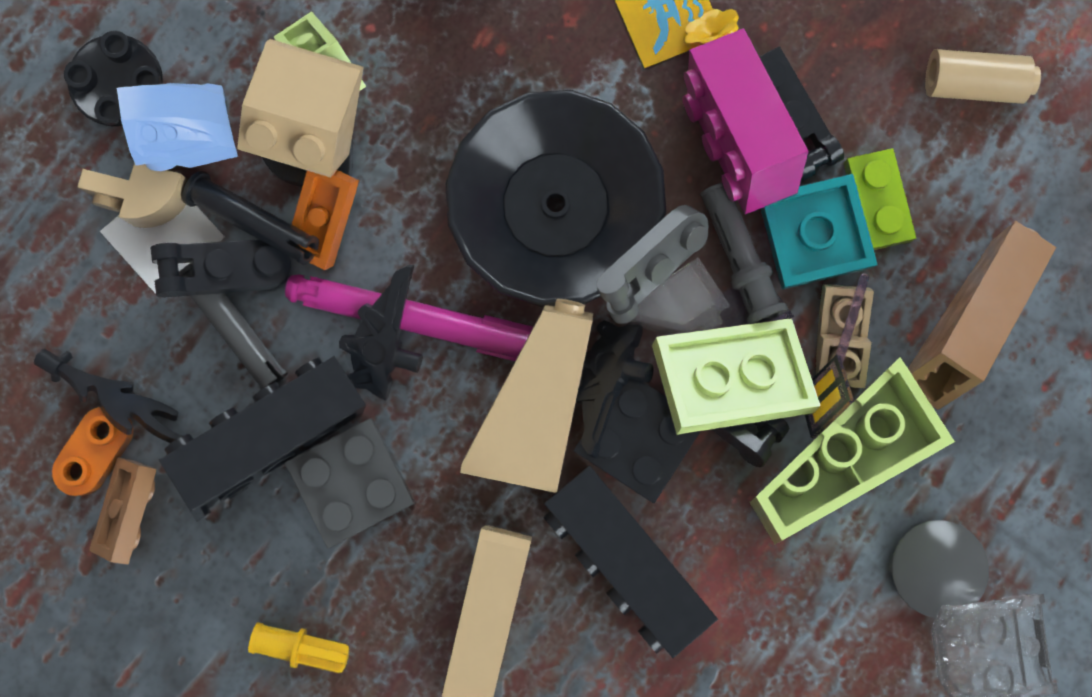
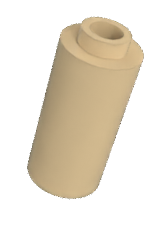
M934 49L927 65L925 89L928 97L1024 104L1030 95L1037 93L1041 81L1040 67L1035 66L1034 59L1031 56Z

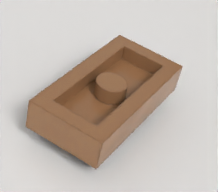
M117 457L89 551L109 562L129 564L132 551L138 546L140 541V524L146 504L154 494V477L157 469L134 460Z

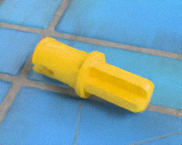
M257 622L250 637L248 652L289 661L292 668H296L298 664L334 673H342L348 661L349 646L344 643L307 635V630L303 628L299 632H294Z

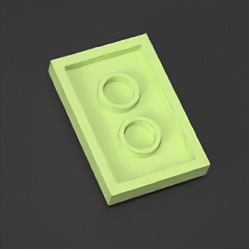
M792 318L656 337L652 344L677 435L812 414L820 407Z

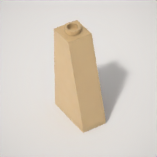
M556 299L555 306H544L462 462L460 473L557 493L594 313L584 312V304L572 300Z
M485 525L481 528L442 697H494L532 536L490 525Z

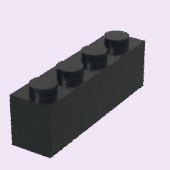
M587 466L544 503L550 512L543 518L561 539L570 534L581 547V550L575 556L592 577H595L601 571L613 587L606 594L624 615L631 610L635 612L645 624L638 632L656 654L665 648L670 656L674 658L718 620L591 466Z

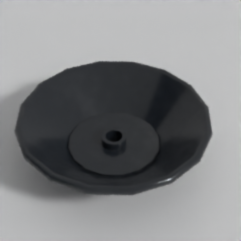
M573 90L527 92L489 110L459 143L445 183L448 227L466 264L499 293L539 307H544L545 305L555 306L556 299H566L586 304L601 297L596 285L598 278L665 217L667 212L664 170L645 132L612 103ZM552 198H559L564 202L565 206L559 212H552L547 208V202Z

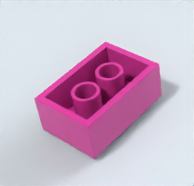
M742 28L690 49L688 71L684 72L687 94L683 96V104L689 119L692 122L699 121L705 133L702 135V142L709 159L712 162L718 160L725 173L722 175V183L729 199L732 202L738 200L744 214H748L797 194L809 151L745 29Z

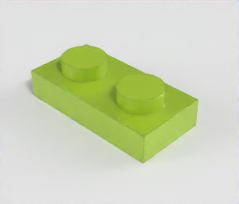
M891 148L847 158L843 163L846 175H854L873 249L878 250L905 244L917 239L894 149Z

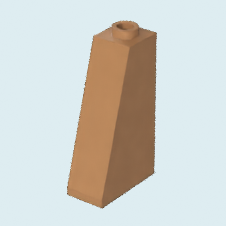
M1014 221L990 242L908 367L930 404L937 410L985 380L1057 248L1043 239L1036 231L1023 226L1017 221Z

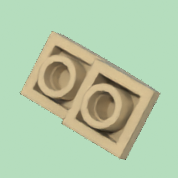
M831 284L822 285L817 334L816 374L837 354L846 387L865 388L872 343L867 338L874 291L871 288ZM835 360L816 378V383L831 369L833 370L835 380L839 377Z

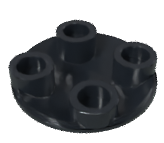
M109 31L103 36L87 42L78 50L64 70V79L68 84L70 97L77 109L88 119L111 127L123 126L117 88L163 84L161 66L154 53L141 41L119 31Z

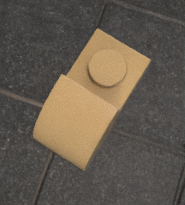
M134 162L129 180L83 169L78 188L93 197L92 204L120 212L119 218L130 225L139 228H151L171 221L185 208L186 204L183 202L182 193L188 179L181 173L169 170L153 171L146 167L145 164L136 166Z

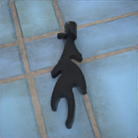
M42 349L36 355L34 365L51 374V381L59 382L63 378L73 387L82 403L87 402L88 392L94 391L97 394L99 406L105 417L124 434L130 435L132 433L133 426L128 418H133L148 432L168 443H172L183 436L164 427L153 417L160 416L176 421L178 411L151 398L129 394L133 392V382L107 379L69 366L67 363L73 359V356L67 351L58 357L50 351Z

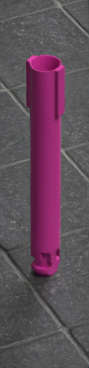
M301 274L291 275L285 288V297L290 302L303 301V306L362 320L357 314L359 309L366 303L373 306L382 294L310 276V280L305 279V275ZM407 299L400 327L404 331L477 348L476 352L511 361H516L533 329L532 326L484 315V318Z

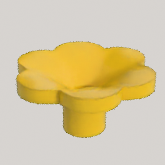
M713 9L704 13L700 19L690 22L685 28L687 35L684 41L687 47L695 48L739 29L737 24L739 16L736 10L729 9L722 12L719 9Z

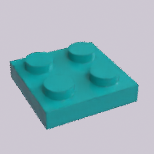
M853 174L799 186L797 194L760 208L782 290L871 269L878 265Z

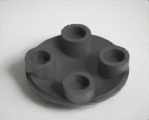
M943 520L924 522L909 530L899 541L888 563L894 585L901 598L915 611L932 618H952L969 611L981 599L989 579L988 558L980 541L963 526Z

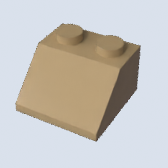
M269 39L265 43L242 104L237 149L331 178L349 156L364 67Z

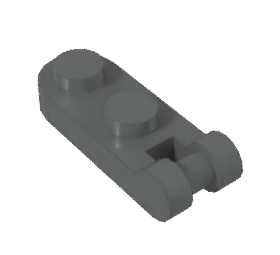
M688 205L678 206L598 278L596 283L601 298L607 302V310L614 322L624 324L632 321L638 314V304L660 284L667 281L679 266L705 245L708 238L709 225L708 219L703 213Z

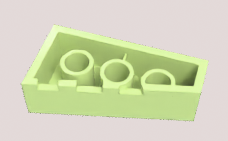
M899 357L775 477L750 504L773 543L777 544L955 441L901 357Z

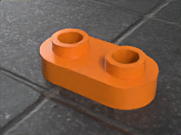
M100 407L89 411L83 417L53 464L52 477L57 488L63 493L72 496L89 495L96 492L113 470L117 457H121L133 437V427L132 433L126 435L105 417ZM102 422H106L109 426V434L104 439L99 438L97 434V428ZM75 463L80 464L82 467V475L78 480H74L70 475V469Z

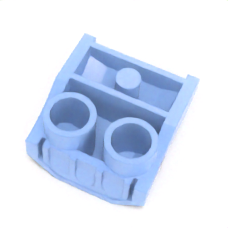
M167 83L117 88L121 121L129 151L136 166L145 164L146 167L153 171H165L176 165L192 168L238 157L226 108V97L221 85L209 83L202 85Z

